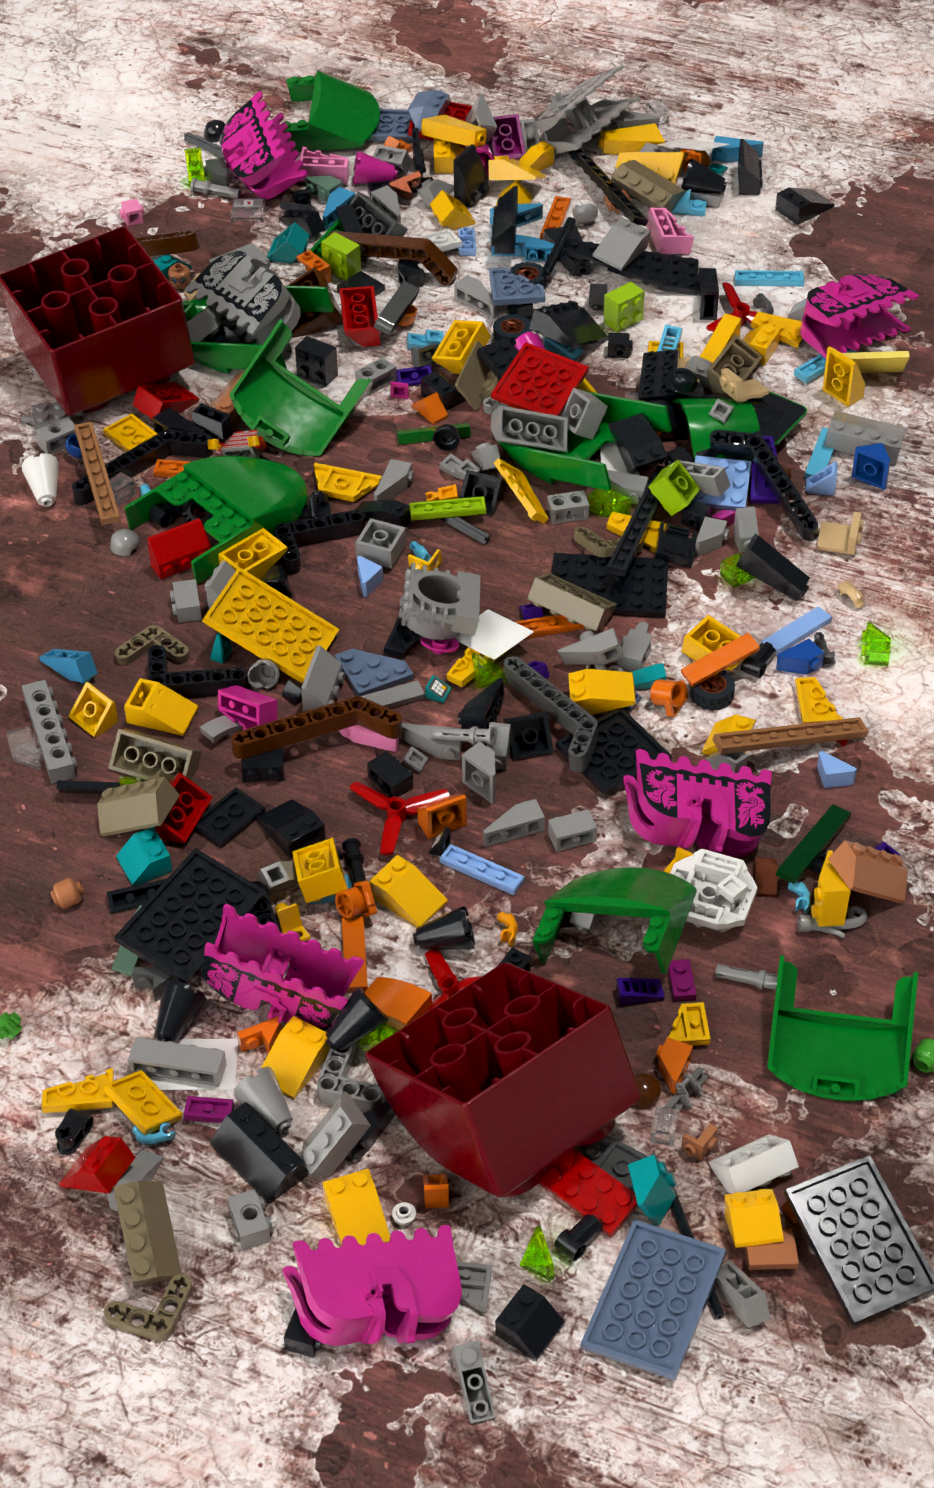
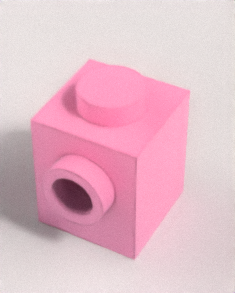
M137 199L121 202L122 209H119L121 219L125 220L127 227L143 224V205H140Z

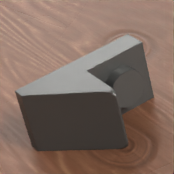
M438 344L412 347L411 356L414 367L436 363L432 360V356L437 350Z
M133 967L134 987L143 989L153 988L155 1001L161 999L165 983H168L170 980L177 981L156 967Z

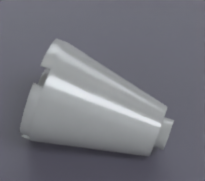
M271 1067L260 1068L256 1070L258 1075L253 1078L248 1075L238 1083L233 1091L235 1093L234 1096L241 1104L246 1102L276 1133H284L291 1127L290 1123L293 1118L275 1072Z

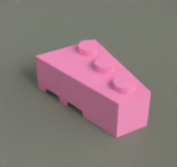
M307 147L302 148L299 160L303 162V166L299 171L302 169L306 170L307 176L331 175L342 181L343 184H348L350 175L349 158L331 153L328 156L321 154L319 150L312 152L308 151Z

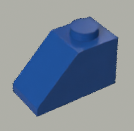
M807 639L779 653L776 669L778 671L809 674L823 666L824 652L813 641Z

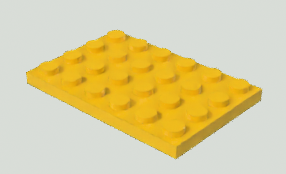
M240 567L237 568L202 620L206 625L261 659L272 661L278 666L279 670L302 684L316 647L321 646L327 650L340 630Z

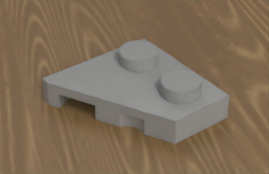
M457 1261L462 1288L461 1299L482 1312H487L492 1265Z

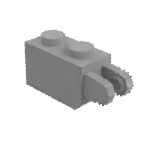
M645 621L638 622L635 629L630 628L628 635H624L621 647L624 657L617 661L618 666L622 667L624 671L632 672L644 668L649 657L652 636L648 633L649 625Z

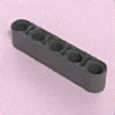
M403 281L378 316L374 328L387 335H391L414 303L420 288Z

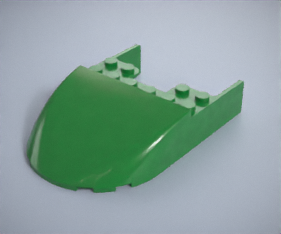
M285 286L300 306V315L303 312L332 313L334 311L326 287ZM208 297L203 300L195 298L190 302L187 300L183 302L187 322L207 307L206 300ZM247 333L240 336L245 344L215 343V334L213 336L207 335L205 342H191L195 361L230 374L233 369L245 370L262 345H255L257 339L252 343H247L244 340ZM281 353L276 362L287 369Z
M589 392L608 406L593 440L576 435L568 429L566 453L497 442L517 464L545 482L553 484L556 480L609 491L611 483L606 464L589 460L606 442L615 443L608 425L642 413L654 430L670 432L672 428L668 409L665 405Z
M215 456L184 464L182 472L126 505L124 509L128 527L131 530L151 519L149 510L157 503L163 506L170 502L175 506H181L193 499L212 514L213 517L205 522L204 529L219 543L191 561L194 579H196L197 584H200L213 575L214 569L219 566L218 554L262 528L275 536L274 529L277 525L296 521L301 516L304 506L307 505L308 493L303 478L295 470L284 464L247 456Z

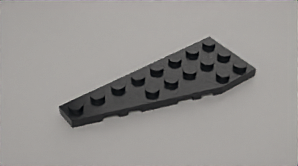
M568 239L564 246L563 254L580 261H591L597 267L600 265L608 267V271L630 279H641L643 284L649 285L651 283L657 285V289L662 291L697 296L699 259L643 251L621 271L593 257L594 251L599 246L597 243Z

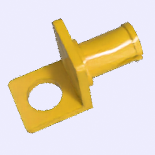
M437 549L428 562L411 554L407 556L409 567L411 563H416L415 569L422 570L423 565H426L427 571H434V568H438L443 561L441 550Z
M279 903L275 907V913L278 915L281 933L285 934L288 931H295L298 934H302L300 937L301 941L304 942L311 939L310 934L302 925L298 905L295 903L288 906L286 903Z

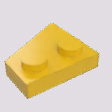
M704 1002L681 1004L668 1038L692 1046L709 1045L711 1038Z

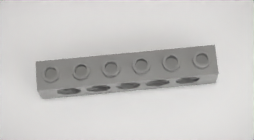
M46 680L22 685L24 700L51 784L57 783V780L66 781L76 778L74 769H78L75 757L70 756L73 754L70 742L66 743V740H68L66 729H61V726H64L61 714H56L59 712L56 700L52 701L54 698L52 687L47 686Z

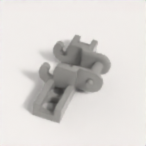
M697 1067L692 1074L685 1073L684 1081L675 1085L677 1092L664 1106L669 1117H675L683 1106L691 1109L692 1105L689 1104L691 1102L689 1096L692 1092L702 1096L703 1091H700L702 1089L701 1085L708 1078L707 1075H704L703 1068Z

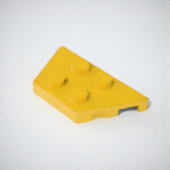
M314 463L318 491H323V494H327L331 498L355 502L376 488L382 478L380 475Z

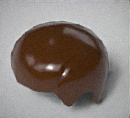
M647 1073L636 1074L634 1077L641 1094V1099L632 1107L640 1110L651 1109L660 1098V1083L655 1077Z

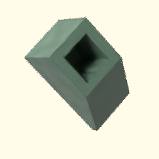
M331 175L307 176L305 178L306 189L310 191V194L325 202L328 201L329 195L338 187L343 188V182Z

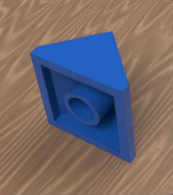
M883 443L856 447L852 477L885 490L887 488L891 460Z

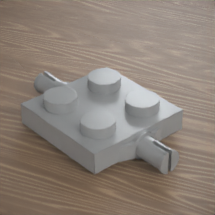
M57 401L32 405L33 412L30 416H21V423H33L35 430L65 417H68L70 420L73 417H83V411L69 416Z

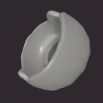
M588 203L581 206L575 205V209L572 208V213L578 223L587 224L596 219L598 209L595 205Z
M120 529L111 537L110 550L119 556H130L134 549L138 550L140 538L136 532L130 529Z
M267 659L256 661L251 665L247 674L249 684L256 690L272 688L278 683L280 677L278 666Z

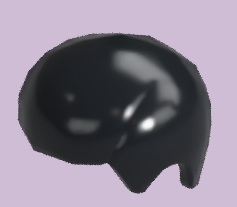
M221 120L207 122L204 129V137L209 141L217 142L226 123Z
M442 424L435 429L432 440L441 450L450 451L457 448L460 442V434L453 425Z

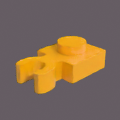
M456 484L438 488V492L430 491L425 493L426 501L459 499Z

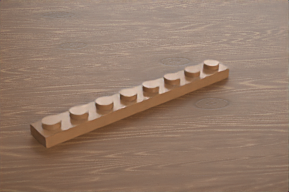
M93 423L76 424L74 429L101 524L121 522Z
M857 717L714 734L712 740L720 754L863 738L867 737L869 730L862 719Z

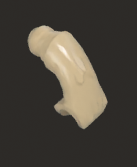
M846 580L836 585L840 590V596L847 594L850 600L854 602L856 608L864 606V595L850 581Z

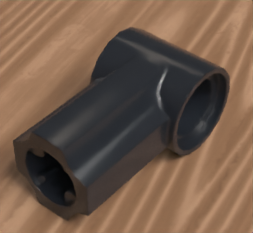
M169 502L162 506L157 503L150 508L149 516L159 526L165 528L172 523L173 518L183 514L184 505L175 506Z
M769 642L761 643L759 651L742 661L741 671L758 679L763 676L767 664L776 655V649Z
M587 1214L571 1230L565 1229L557 1237L554 1246L575 1262L583 1255L587 1245L603 1230V1226L597 1217L593 1214Z

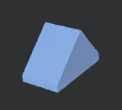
M835 461L807 478L805 491L808 494L834 496L838 463Z
M358 556V574L363 597H366L383 582V567L364 557Z
M823 751L819 752L817 769L824 788L848 786L855 783L857 768Z

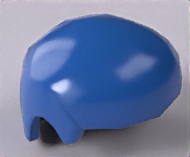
M76 434L69 436L65 443L67 452L74 458L83 459Z

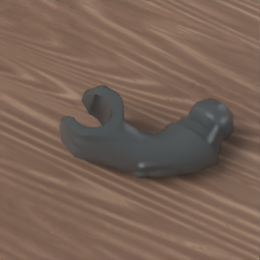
M759 293L753 299V306L755 308H763V313L773 315V306L763 293Z
M817 632L814 635V643L824 652L823 666L836 664L834 658L835 651H829L824 634Z

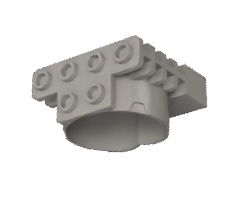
M411 563L410 568H406L404 595H401L398 618H402L401 625H406L411 631L433 640L456 638L460 633L475 636L479 622L481 575L458 571L457 575L454 576L450 574V570L441 572L438 571L439 568H434V571H427L426 565H423L422 570L415 569L416 563Z

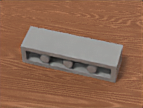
M138 1037L134 1041L128 1058L131 1073L142 1070L148 1076L218 1087L227 1065L225 1051L217 1048L209 1049L196 1045H183L172 1041L164 1042Z

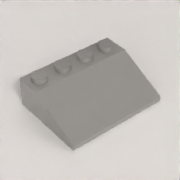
M835 411L828 428L824 446L855 455V449L858 446L883 443L891 460L890 463L896 465L906 427Z

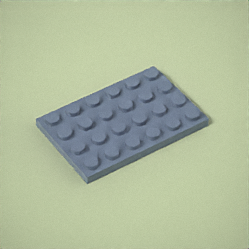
M634 1219L580 1343L581 1348L676 1381L726 1257V1249Z

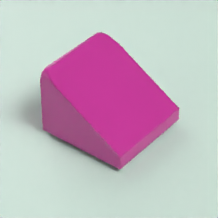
M390 382L391 397L409 399L411 389L408 383Z
M724 509L712 515V518L727 521V526L735 521V511Z

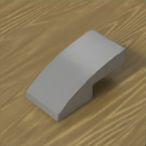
M451 453L439 465V469L462 480L465 478L466 470L481 471L480 467L468 459L461 461Z
M224 715L200 726V733L215 743L225 735L231 738L234 733L241 731L243 727L238 722H232Z

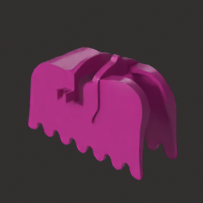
M449 1225L440 1226L435 1238L431 1237L424 1228L415 1230L413 1240L406 1239L403 1232L396 1230L391 1233L390 1242L388 1243L383 1242L377 1233H370L366 1238L365 1245L358 1244L355 1237L348 1235L343 1238L342 1247L336 1248L328 1238L320 1239L317 1250H311L305 1241H295L292 1246L299 1272L294 1266H285L282 1269L301 1325L312 1338L322 1344L332 1346L348 1345L360 1341L362 1344H376L382 1339L383 1333L388 1337L396 1338L398 1343L407 1344L415 1343V1340L434 1338L441 1334L449 1325L452 1315L460 1304L462 1295L451 1226Z

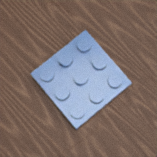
M696 456L695 463L725 467L730 487L720 497L707 495L699 491L693 500L715 509L735 511L738 508H745L751 461Z

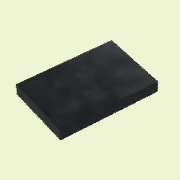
M235 787L202 814L194 830L222 849L254 823L256 817L266 813V808Z

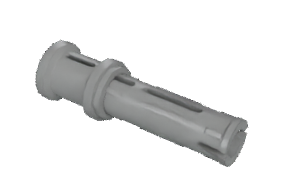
M193 178L191 181L190 189L193 193L201 192L204 195L216 194L239 199L241 196V189L212 184L209 180L205 182L197 180V178Z
M473 726L470 729L434 727L432 733L433 740L466 741L472 745L480 741L481 743H487L489 746H493L496 742V730L494 727H489V729H479L477 726ZM447 734H460V736H452Z
M717 964L715 978L756 985L761 990L763 988L776 990L778 977L776 974L767 973L766 970L756 972Z

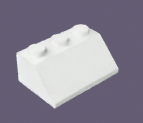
M770 1134L709 1161L711 1169L724 1188L732 1194L735 1192H749L757 1186H767L772 1182V1179L788 1176L792 1173L791 1170L799 1167L790 1140Z

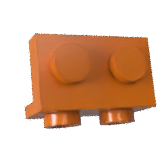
M310 250L297 256V260L305 266L307 271L316 266L327 283L331 282V269L328 263Z

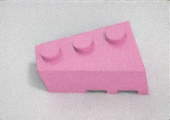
M650 208L647 217L649 221L646 226L651 231L650 236L657 252L661 254H690L694 236L692 234L688 235L685 232L686 228L683 225L679 226L676 223L677 219L666 208Z

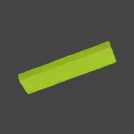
M484 496L409 503L411 521L486 514Z

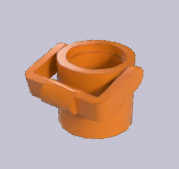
M685 148L680 150V152L689 154L684 158L682 164L685 173L691 158L706 167L709 166L710 157L705 150Z
M656 680L650 691L653 704L665 706L666 715L674 718L688 698L686 683L682 680Z
M368 880L353 883L355 887L342 890L336 895V908L344 918H351L360 914L363 917L377 914V908Z

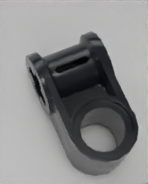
M72 1108L66 1112L64 1119L55 1131L59 1153L71 1155L77 1151L79 1145L93 1126V1116Z

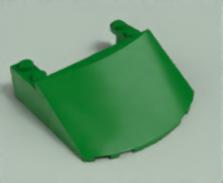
M320 71L316 72V76L308 75L306 77L287 78L286 82L292 102L312 100L309 122L305 120H300L297 123L285 121L288 127L284 133L290 132L292 135L288 142L293 141L295 143V147L291 152L294 150L302 152L303 147H307L308 151L360 148L365 145L367 138H372L373 131L377 130L380 123V108L376 98L369 91Z
M280 319L229 395L242 420L251 430L259 431L260 436L266 442L289 453L302 456H321L352 417L373 383L369 378L367 380L358 379L339 405L276 362L292 337L291 329Z
M614 868L578 877L544 901L546 909L532 940L540 962L546 963L567 912L644 917L651 919L647 932L643 937V947L647 952L655 953L661 973L666 974L697 890L692 884L678 876L648 868Z
M780 955L767 1069L780 1080L797 1090L816 1097L837 1101L872 1100L890 1095L907 1087L918 972H913L912 977H902L897 981L892 1020L794 1008L797 968L794 964L784 961L785 955Z

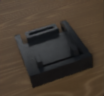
M660 522L654 559L661 558L668 560L669 563L691 568L694 562L697 531H693L691 538H689L690 529L668 524L666 531H663L664 523Z

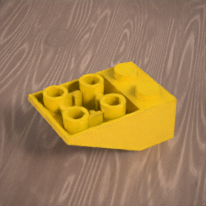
M141 678L124 705L127 723L184 736L199 708L195 703L161 683Z

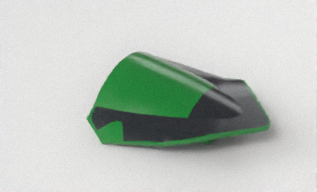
M770 391L763 398L747 399L746 402H737L727 393L704 394L701 398L690 396L672 398V402L679 403L684 410L691 437L694 463L696 456L744 461L751 460L750 457L713 453L710 449L709 436L714 430L773 436L776 446L807 414L805 406ZM717 399L734 407L733 413L725 423L708 415Z

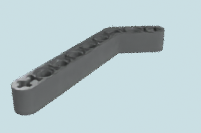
M515 656L506 658L504 660L505 680L541 710L547 712L551 718L573 735L568 750L569 767L575 772L586 770L598 741L597 720L523 660Z

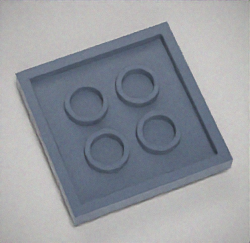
M380 109L379 126L376 131H373V136L368 141H386L387 137L391 136L397 140L412 143V136H408L411 120L407 112L408 110Z

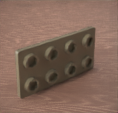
M479 341L475 342L455 383L457 390L475 411L479 410L483 399L491 396L492 391L500 381L478 356V348L483 347Z

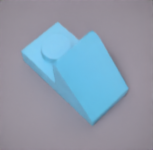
M690 189L674 206L672 214L705 216L707 201L690 200Z

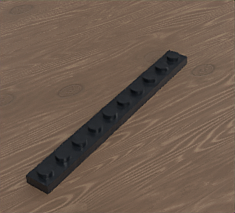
M582 148L567 151L571 159L575 160L577 165L584 170L583 172L590 176V180L594 181L597 184L596 186L603 191V194L608 196L609 200L616 205V208L622 211L624 217L637 225H647L649 220Z
M657 465L607 565L606 573L615 576H626L661 504L648 486L661 470L665 468L664 466Z

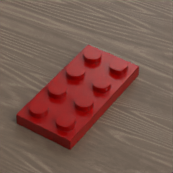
M574 1148L552 1162L544 1170L543 1177L539 1184L583 1217L587 1214H593L597 1217L603 1226L602 1231L610 1237L616 1234L638 1207L635 1193Z

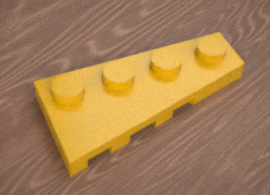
M619 152L615 169L622 163L636 160L676 185L686 153Z

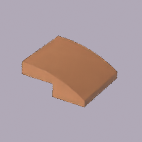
M792 1228L782 1229L784 1242L745 1247L749 1270L798 1269V1255Z

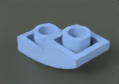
M470 227L458 229V237L463 243V247H459V256L476 255L475 229Z

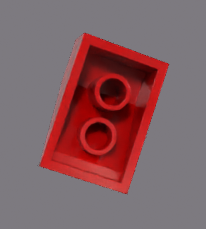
M177 382L138 386L132 405L139 409L140 413L149 416L153 421L152 417L168 407L180 414L199 402L200 398Z
M104 1136L84 1149L59 1182V1185L64 1188L109 1194L136 1157L122 1138Z

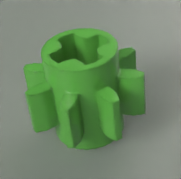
M4 1012L0 1015L1 1039L8 1037L11 1040L21 1031L20 1021L22 1018L17 1013L8 1014Z

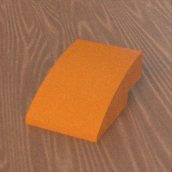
M377 977L364 992L389 1019L382 1026L387 1030L391 1026L397 1030L402 1029L422 1016L432 1005L431 992L394 978Z

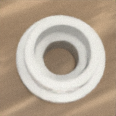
M399 1203L392 1210V1218L398 1225L408 1226L416 1218V1209L410 1203Z

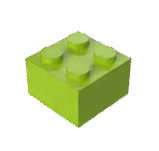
M335 232L321 241L322 260L330 265L331 274L345 281L361 271L359 244Z
M629 282L605 294L603 323L615 332H619L643 320L645 291L633 282Z
M679 460L662 469L648 486L652 494L656 496L663 505V508L671 516L687 507L701 489Z

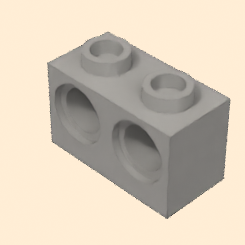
M378 144L373 154V157L394 165L395 169L398 170L397 173L407 174L412 161L407 150Z
M381 357L355 371V382L358 379H371L373 385L366 393L370 396L390 385L391 381H397L396 366L384 357Z
M584 490L547 496V511L552 525L589 519V503Z

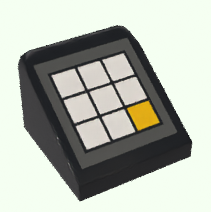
M446 827L436 836L430 847V854L441 856L451 842L449 827Z

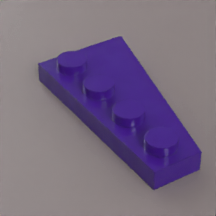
M762 436L778 460L773 436ZM752 461L751 503L780 504Z

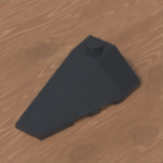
M498 678L464 705L462 711L458 714V724L461 725V729H470L473 726H477L479 729H489L490 722L497 723V713L501 712L505 697L503 678Z

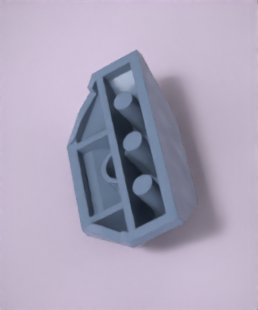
M437 90L417 93L407 111L412 122L415 124V128H418L421 132L423 118L444 115L451 103L450 95Z

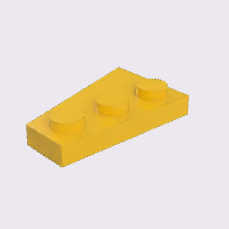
M758 311L750 325L754 329L763 324L779 328V340L795 348H798L803 340L800 335L802 321Z

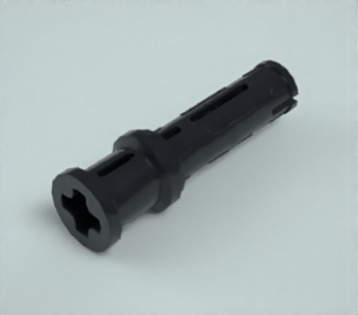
M349 838L342 843V849L346 853L345 863L350 867L353 883L366 881L363 869L364 855L360 852L361 843L357 838Z

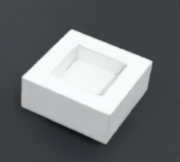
M730 874L716 887V891L731 903L745 894L748 889V885L733 874Z

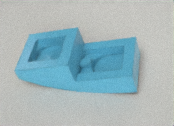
M426 329L425 335L407 333V348L411 349L412 347L438 344L439 346L444 338L443 331Z

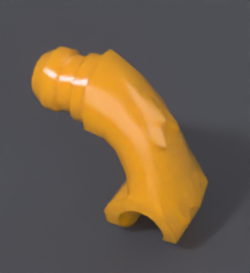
M499 912L497 915L498 922L503 923L508 928L502 930L500 934L501 942L508 941V945L512 947L515 945L518 924L512 913Z

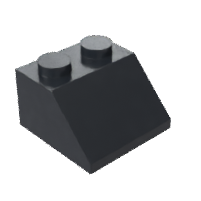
M436 371L421 377V395L425 398L437 392L446 411L467 401L457 390L455 382L449 377Z
M667 400L648 401L649 403L665 405L668 409L672 430L670 432L658 431L661 432L659 436L661 441L687 440L684 414Z
M466 470L460 498L484 496L486 513L494 515L503 499L507 482L503 478Z
M547 712L503 718L504 724H511L510 751L513 760L554 753Z
M523 1284L495 1320V1336L537 1361L565 1325V1322L543 1295Z

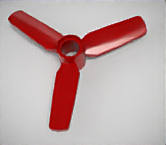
M723 282L722 286L726 297L734 309L733 313L729 315L741 318V325H744L746 321L751 323L758 312L750 311V306L747 303L741 302L733 286L730 283ZM722 317L707 325L706 329L714 332Z
M354 782L350 785V790L377 808L387 811V820L384 825L380 854L385 856L394 853L401 825L406 819V814H417V808L439 801L445 797H450L447 789H441L414 796L404 801L403 798L397 796L387 798L360 782Z
M439 950L427 951L425 957L442 993L434 999L426 1012L482 976L468 977L458 981Z

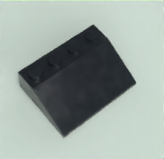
M575 301L560 302L557 305L551 304V306H542V308L534 309L529 330L568 347L577 348L608 340V336L601 327Z

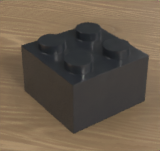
M306 336L295 347L297 376L326 387L338 376L337 349L335 346Z

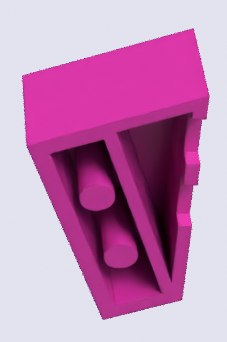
M237 685L218 690V710L232 722H238L243 727L242 730L277 720V699Z

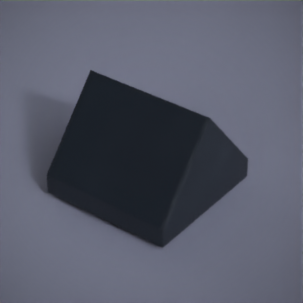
M288 680L282 696L296 706L302 701L301 686Z

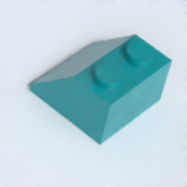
M294 222L273 239L266 257L269 261L294 262L298 255L304 253L303 251L308 245L309 234Z
M154 827L133 834L116 855L132 886L143 884L173 872L170 854Z
M653 1154L628 1164L639 1208L654 1226H658L676 1197L674 1186H677L673 1173H668L665 1163L663 1161L660 1162Z

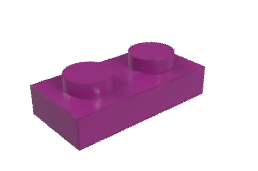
M690 959L671 960L668 974L674 1002L696 1000L697 994Z
M187 1096L183 1114L184 1120L222 1123L225 1117L233 1111L234 1099Z

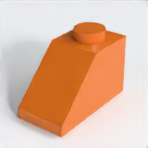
M667 1037L664 1045H659L656 1058H659L658 1069L671 1093L675 1094L677 1092L675 1085L682 1082L692 1060L693 1046Z

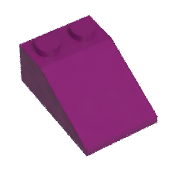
M519 114L493 117L497 125L495 133L489 140L493 158L494 156H509V159H521L526 152Z

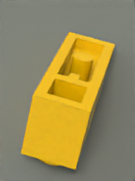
M545 141L539 142L532 146L519 161L540 172L554 164V147Z

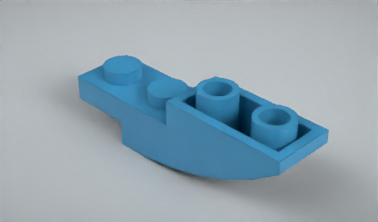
M516 235L515 254H494V247H491L492 255L525 257V261L546 262L554 244L530 236Z

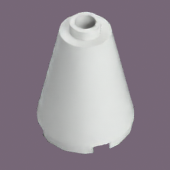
M41 453L39 457L35 458L34 455L29 456L22 463V472L38 504L45 507L51 506L55 503L59 474L57 458L45 453Z

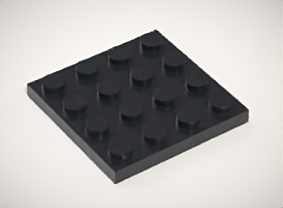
M619 708L597 719L598 741L587 769L581 773L607 797L625 787L623 780L625 775L633 776L637 780V749L647 751L652 760H656L658 754L665 753L671 761L672 755L623 708ZM572 734L556 741V748L568 760V750L573 739Z

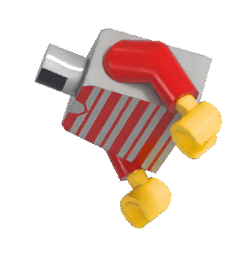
M251 429L235 432L226 443L219 442V439H208V449L222 452L224 456L260 458L261 452L267 448L266 442L260 436L259 431Z

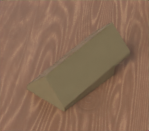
M736 334L707 370L713 393H725L720 384L721 369L728 368L745 381L763 357Z

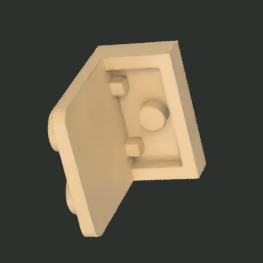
M721 369L720 384L722 390L735 401L746 402L747 399H759L769 394V389L757 380L743 381L730 369Z
M861 512L853 513L851 525L822 522L817 549L854 555L856 544L860 545L862 533L858 532H862L864 521L860 520Z

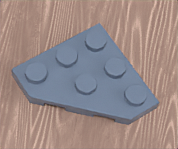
M508 268L489 269L493 306L545 302L544 286L540 284L534 285L530 283V279L520 274L516 276Z
M349 649L334 655V658L342 664V672H345V678L357 696L385 690L414 679L413 672L403 660L357 649Z

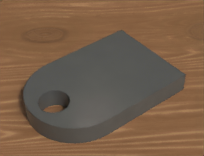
M606 1136L596 1143L583 1145L579 1150L582 1155L633 1192L634 1188L628 1164L648 1157L610 1136ZM595 1149L598 1151V1154L590 1156L586 1151Z

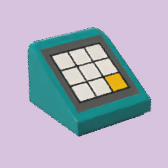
M432 675L425 687V698L445 703L452 688L438 677Z

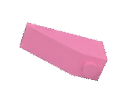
M360 725L339 730L343 737H347L352 742L393 752L399 751V738L390 739Z

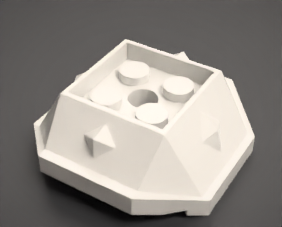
M700 849L694 855L686 857L673 865L670 874L686 880L697 890L686 922L693 923L696 927H706L720 932H725L733 927L744 926L757 894V886L748 872L744 860ZM730 874H733L748 885L747 892L733 903L716 891L717 885Z

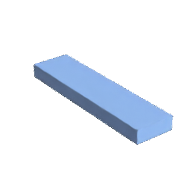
M818 606L765 638L761 643H771L776 649L775 656L830 623L832 616Z
M452 844L447 847L439 858L441 864L511 895H515L525 882V876Z

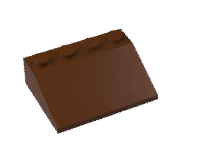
M316 266L287 285L326 287L334 307L332 313L303 312L297 325L292 330V337L331 329L343 320L341 310L326 279Z

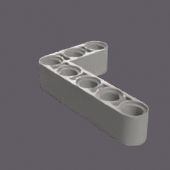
M362 1039L342 1051L338 1048L335 1051L332 1048L330 1049L317 1080L318 1097L322 1103L333 1106L343 1092L352 1094L350 1097L362 1113L383 1103L382 1091L379 1086L347 1078Z

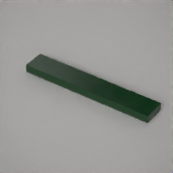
M832 804L780 865L776 876L796 884L851 817V812Z

